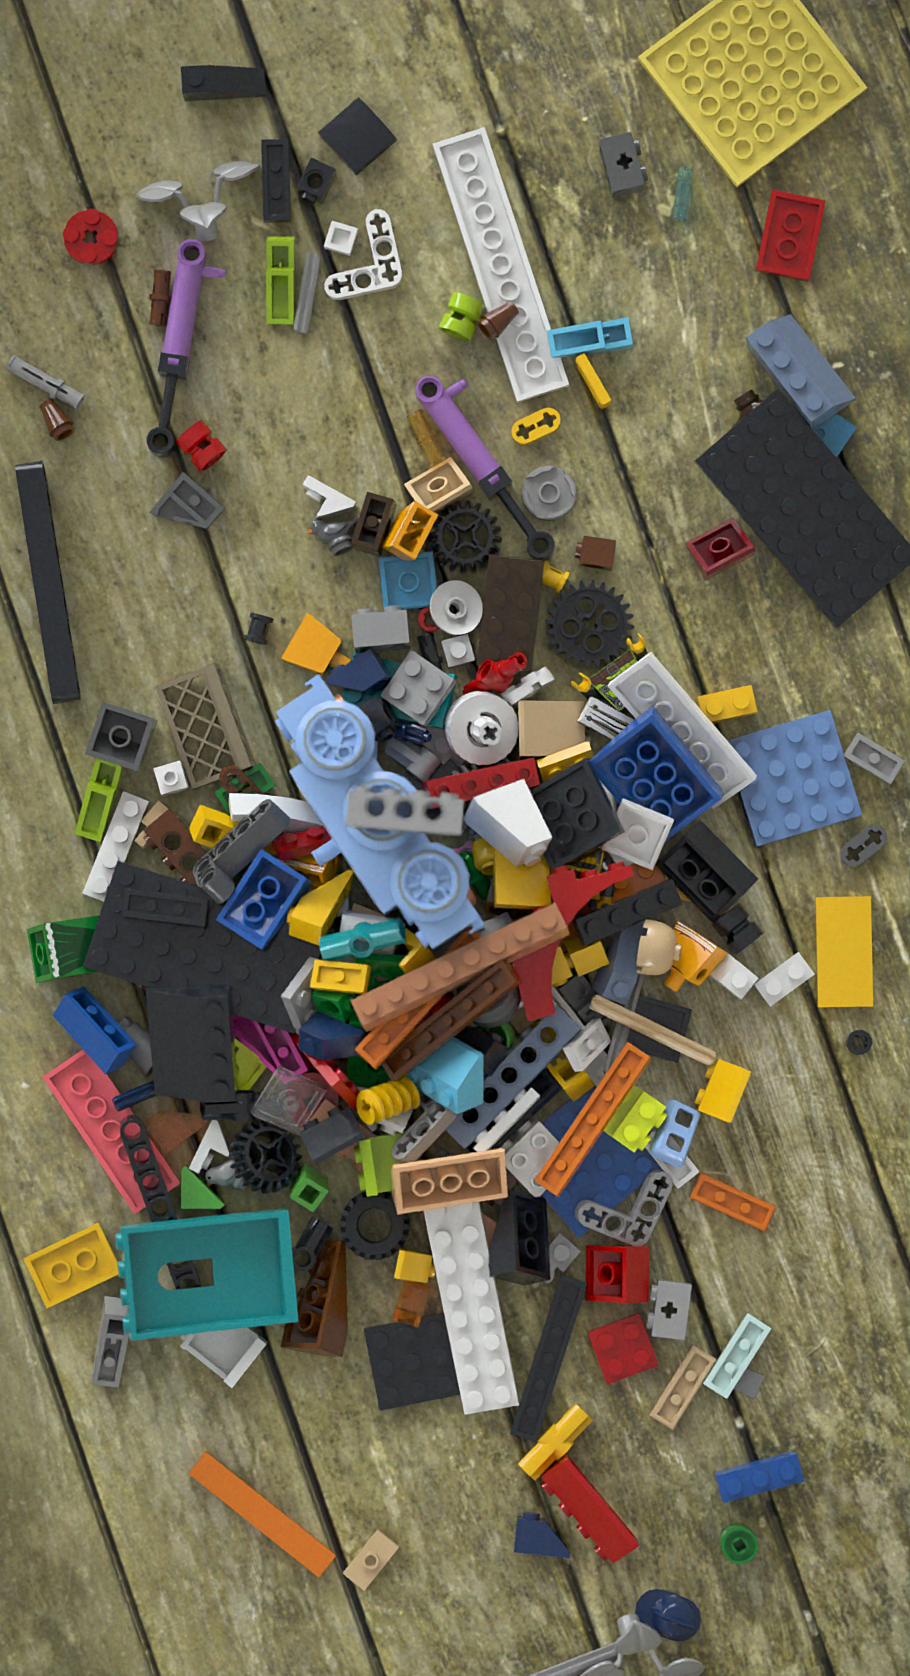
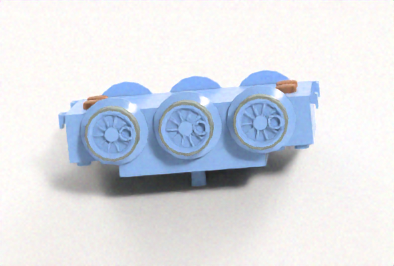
M319 674L306 682V687L312 684L313 688L276 711L279 719L275 722L288 742L292 739L294 740L290 745L302 763L291 769L290 773L332 838L311 852L320 867L342 853L384 916L386 917L399 909L410 927L416 924L420 930L415 934L423 946L431 947L433 951L464 932L469 926L472 928L469 931L470 934L473 932L477 933L483 929L485 924L473 907L477 900L469 888V874L463 860L451 848L439 843H430L424 833L346 827L348 791L355 792V787L372 788V793L383 794L384 789L401 790V795L412 796V791H416V789L404 777L392 772H383L376 761L377 741H374V730L369 718L358 707L347 703L340 694L333 696ZM373 801L368 807V812L372 816H380L385 810L384 804L380 801ZM402 803L397 808L398 816L403 819L411 817L414 811L409 803Z

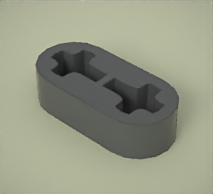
M870 825L842 847L840 851L842 863L849 867H856L862 864L886 843L887 833L885 829L879 825ZM870 830L873 833L880 832L881 835L878 838L880 843L878 845L875 842L870 843L868 846L863 843L870 837L868 834ZM861 846L863 850L857 854L859 860L857 862L854 859L848 861L846 858L848 855L847 849L850 847V849L854 850Z

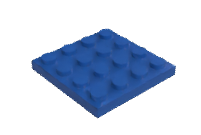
M595 1086L573 1102L571 1099L542 1123L559 1143L595 1091ZM603 1131L561 1195L557 1197L546 1189L542 1196L577 1237L580 1238L590 1228L582 1225L575 1217V1207L579 1202L586 1199L592 1200L613 1209L643 1184L650 1171L660 1169L661 1167L646 1148L643 1151L637 1149L634 1153ZM591 1208L589 1211H583L582 1214L585 1217L591 1216L599 1221L600 1216L596 1215Z

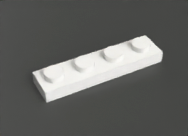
M123 791L83 894L104 902L117 861L126 862L149 801Z

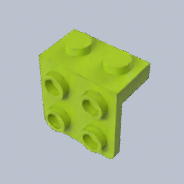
M405 1132L396 1133L395 1136L388 1134L364 1138L358 1141L359 1146H354L356 1163H362L363 1174H358L360 1191L366 1190L367 1197L378 1195L380 1192L392 1191L390 1172L393 1165L400 1164L393 1158L392 1148Z

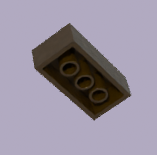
M496 554L489 555L477 665L481 666L488 659L494 662L506 660L516 652H521L527 658V666L522 670L532 671L545 560Z

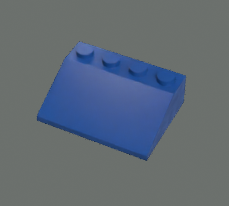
M654 706L632 721L590 760L599 780L619 804L622 798L674 819L666 840L722 799V788Z

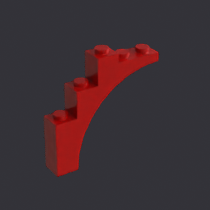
M624 861L607 865L609 869L607 872L598 874L597 868L581 873L582 878L577 880L574 869L568 870L567 865L550 869L552 875L546 877L551 895L566 926L569 925L576 913L594 895L613 883L634 876L631 865L625 866ZM549 905L532 909V910H533V913H535V912H537V911H539V910H541V909H543V908H545V907H547V906H549ZM561 939L512 962L514 972L521 981L518 987L528 1021L555 1014L552 997V968L556 950Z

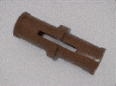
M154 270L153 291L149 295V300H151L149 325L155 324V326L166 327L168 302H171V296H169L171 271Z

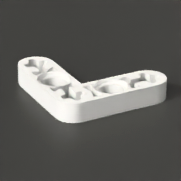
M375 209L366 217V228L375 265L330 275L324 283L326 295L330 299L344 300L389 290L401 283L402 270L391 221L385 211ZM379 216L380 220L386 221L382 223L383 235L389 233L390 236H379L373 239L372 236H378L377 227L370 224L374 222V217ZM381 242H387L391 245L392 251L387 256H381L376 251L377 245ZM395 259L396 262H390L391 271L398 275L394 276L393 282H389L388 278L382 277L386 274L385 263L379 266L378 262H389ZM366 274L371 278V284L367 288H359L356 285L355 280L359 275ZM351 277V285L354 291L349 292V286L342 287L339 294H335L334 290H329V287L333 286V281H338L340 285L348 283L346 278Z

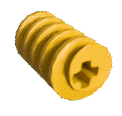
M403 1077L398 1082L390 1080L387 1083L362 1090L356 1100L358 1114L368 1125L374 1124V1121L381 1122L384 1118L389 1119L393 1115H400L401 1112L404 1113L410 1109H416L420 1105L417 1087L407 1077Z

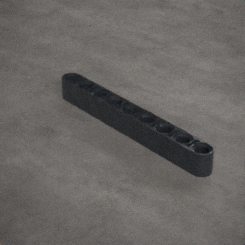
M42 460L15 465L52 702L53 704L81 700L44 463Z

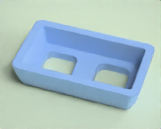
M672 1099L668 1100L665 1105L666 1108L663 1112L667 1114V1117L660 1127L657 1128L649 1153L670 1165L681 1168L687 1157L701 1113ZM678 1109L692 1115L689 1128L675 1122ZM669 1134L683 1139L684 1144L681 1152L667 1147L666 1142Z

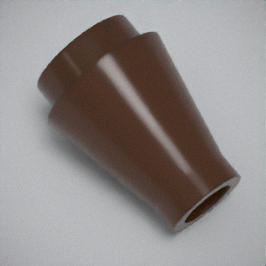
M508 301L506 304L482 315L481 320L478 322V327L488 339L498 338L519 314V311L511 301Z
M48 399L40 404L39 408L42 411L50 437H54L56 441H61L73 434L75 430L73 428L74 422L61 410L53 399Z

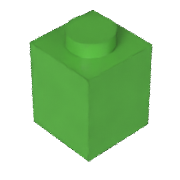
M306 1164L298 1172L296 1179L289 1185L290 1198L312 1212L315 1211L329 1192L328 1177Z

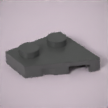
M182 472L150 513L155 516L209 529L226 508L188 474Z

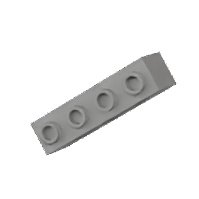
M355 787V792L348 791L346 827L461 836L464 800H459L458 794L441 793V798L429 797L430 792L412 791V796L401 795V790L384 789L383 794L372 793V788ZM380 801L384 804L385 810L382 815L372 816L368 812L371 802ZM402 803H409L414 809L412 816L406 819L399 817L397 814L398 806ZM431 805H437L442 810V816L436 821L429 820L425 815L426 809Z

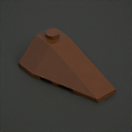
M326 1240L316 1258L315 1265L309 1270L311 1276L305 1289L300 1288L297 1295L300 1297L297 1305L298 1322L285 1323L281 1347L320 1356L342 1357L348 1331L345 1241Z

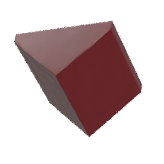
M734 518L685 543L705 581L753 556L756 551L754 545Z

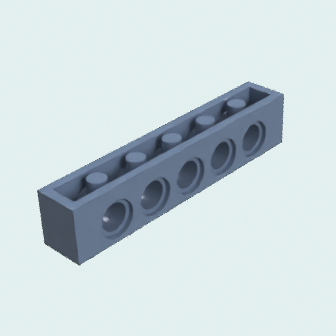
M558 1005L555 1007V1014L539 1018L541 1022L535 1029L530 1026L519 1037L522 1042L515 1049L512 1046L509 1048L510 1050L502 1060L503 1062L497 1067L492 1076L483 1074V1092L487 1088H495L498 1092L497 1100L491 1104L483 1100V1104L473 1107L479 1113L478 1120L475 1123H466L463 1118L464 1112L457 1114L455 1120L445 1129L464 1149H467L474 1142V1139L484 1129L489 1127L495 1117L503 1109H506L513 1102V1099L582 1030ZM545 1028H552L556 1031V1038L551 1043H545L540 1038V1034ZM526 1048H533L537 1052V1058L532 1063H525L521 1059V1053ZM506 1068H514L517 1071L518 1076L515 1082L505 1083L503 1081L502 1073Z

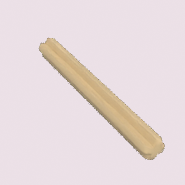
M594 995L591 999L590 1009L707 1066L712 1065L716 1058L715 1051L602 996Z

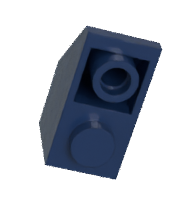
M364 649L353 656L354 660L348 664L334 668L330 673L331 675L325 681L327 684L338 689L373 695L388 685L392 675L377 652L372 649Z

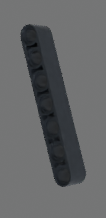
M128 1115L120 1122V1136L151 1222L177 1220V1214L145 1125L138 1116ZM136 1123L139 1125L140 1131L138 1134L130 1136L124 1131L126 1125ZM138 1149H145L149 1152V1157L147 1160L140 1162L133 1157L134 1153ZM148 1175H155L159 1181L156 1186L147 1187L143 1184V1179ZM157 1201H164L168 1207L163 1213H157L152 1209L153 1204ZM193 1260L184 1261L182 1264L167 1263L176 1289H183L180 1284L186 1278H191L196 1282L194 1287H201Z

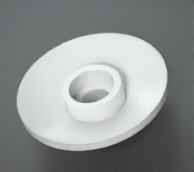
M452 580L443 583L434 591L430 600V613L433 621L442 631L452 635H463L472 631L481 620L483 612L481 598L478 592L468 583ZM450 605H454L456 607V614H452L450 612Z

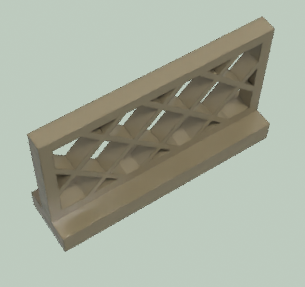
M212 663L206 665L202 669L156 686L192 789H197L219 780V774L214 776L213 774L215 770L219 772L222 770L217 765L223 752L231 755L235 766L239 767L242 771L256 766L220 664ZM203 675L206 683L203 694L200 695L189 690L193 679ZM187 681L185 687L179 685ZM173 686L183 690L177 705L168 701L164 690ZM187 692L200 698L194 713L181 707ZM208 692L210 694L211 699L206 697ZM204 701L214 705L215 713L211 721L198 715ZM170 706H172V707L175 708V710H174L173 713H172V710H171ZM179 710L192 716L186 730L177 727L175 719ZM217 718L219 719L221 725L216 723ZM196 719L210 724L204 738L190 733ZM214 726L223 730L225 735L221 747L208 741ZM180 732L184 733L183 738H181ZM189 736L202 742L196 756L186 752L185 743ZM206 744L219 750L213 764L200 759ZM227 744L229 746L230 751L225 749ZM189 758L194 759L192 765L190 763ZM200 762L211 767L207 778L197 782L194 774L197 763Z

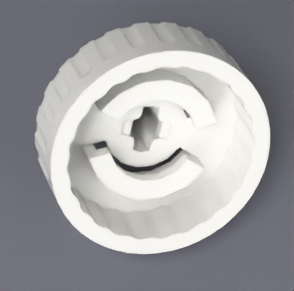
M485 691L470 692L457 699L448 710L444 722V734L449 747L459 757L476 765H490L504 759L512 751L519 734V723L514 709L504 699ZM470 722H472L470 725V734L472 738L470 737L468 732V726ZM488 726L489 729H488V732L486 733L485 730H484V728Z

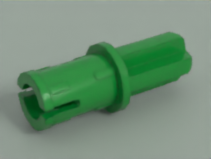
M466 850L463 853H459L458 856L463 860L469 874V883L474 886L481 899H487L491 882L486 875L475 868L473 855L470 851Z

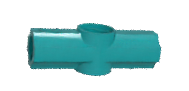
M399 918L375 924L360 922L351 930L320 937V952L326 961H333L353 955L363 958L369 956L373 950L405 943L407 936L404 923Z

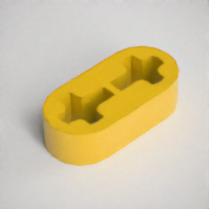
M544 408L518 420L512 427V439L518 445L526 446L554 433L560 426L561 418L559 413L553 408ZM545 414L549 417H555L553 427L549 428L547 424L538 427L537 424L544 420L543 415ZM520 426H523L524 429L532 426L535 428L528 433V439H524L523 436L517 437L516 435L519 433Z

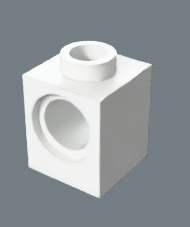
M181 761L153 768L160 793L163 797L190 789Z

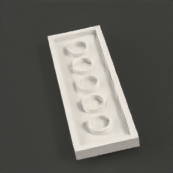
M652 652L609 682L608 687L635 719L654 706L722 788V799L712 806L713 809L756 779L757 775Z

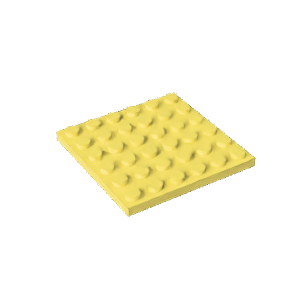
M713 0L638 56V61L736 188L867 90V86L800 0Z

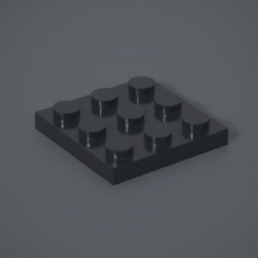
M587 758L580 760L530 790L552 836L547 850L543 853L550 869L568 866L625 832L590 760Z
M444 1312L364 1328L380 1411L461 1395Z

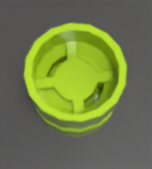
M453 292L447 305L449 313H444L438 329L456 339L471 342L476 330L474 322L480 320L485 305L473 297Z

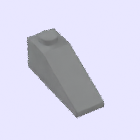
M109 1296L104 1298L91 1384L119 1388L129 1333L124 1334L123 1317H127V1308L121 1305V1298Z

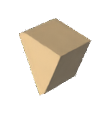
M452 457L404 484L413 501L418 502L436 514L444 511V507L454 505L455 501H461L473 494L470 482Z

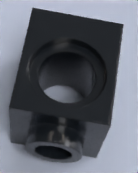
M311 157L297 185L298 193L301 194L300 198L311 204H315L316 201L323 204L336 177V169ZM312 178H320L323 181L322 186L318 189L309 187L308 183Z
M375 696L359 707L370 720L374 730V741L380 743L387 742L396 735L395 732L402 728L385 699Z

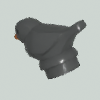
M356 517L349 522H327L322 519H316L312 522L308 533L318 536V539L323 544L328 545V549L332 551L334 556H340L353 549L351 544L352 537L349 534L352 528L357 525L359 518Z

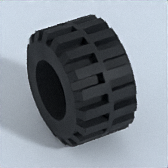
M366 1191L353 1197L342 1212L340 1220L342 1239H344L348 1249L366 1260H382L391 1257L402 1248L409 1234L410 1220L408 1213L397 1214L392 1194L389 1192H380L378 1195L367 1197ZM372 1208L385 1211L391 1219V1231L386 1238L380 1241L367 1240L359 1231L358 1223L361 1215Z

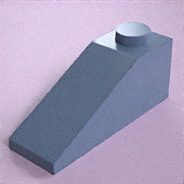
M645 921L614 933L606 951L609 964L599 968L591 987L600 996L623 1005L627 1004L638 977L637 970L640 966H637V955L641 935L646 936L647 928H643Z

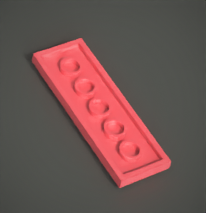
M82 1049L42 1078L132 1212L137 1214L146 1205L120 1136L119 1128L120 1122L124 1117L135 1114L130 1107L122 1111L115 1109L112 1099L120 1095V1091L108 1074L105 1075ZM129 1123L124 1131L126 1134L133 1136L138 1134L140 1127L136 1123ZM149 1136L169 1192L181 1184V1182ZM138 1149L133 1157L137 1161L142 1162L147 1160L149 1152L145 1149ZM148 1175L143 1179V1184L147 1187H154L159 1179L155 1175Z

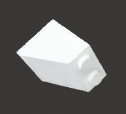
M524 779L474 797L463 818L467 825L516 867L522 864L531 866L539 862L552 839Z

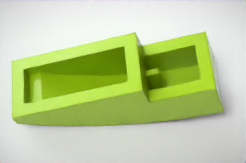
M267 237V324H294L295 237Z
M96 758L90 782L87 784L75 835L98 842L102 841L125 767Z

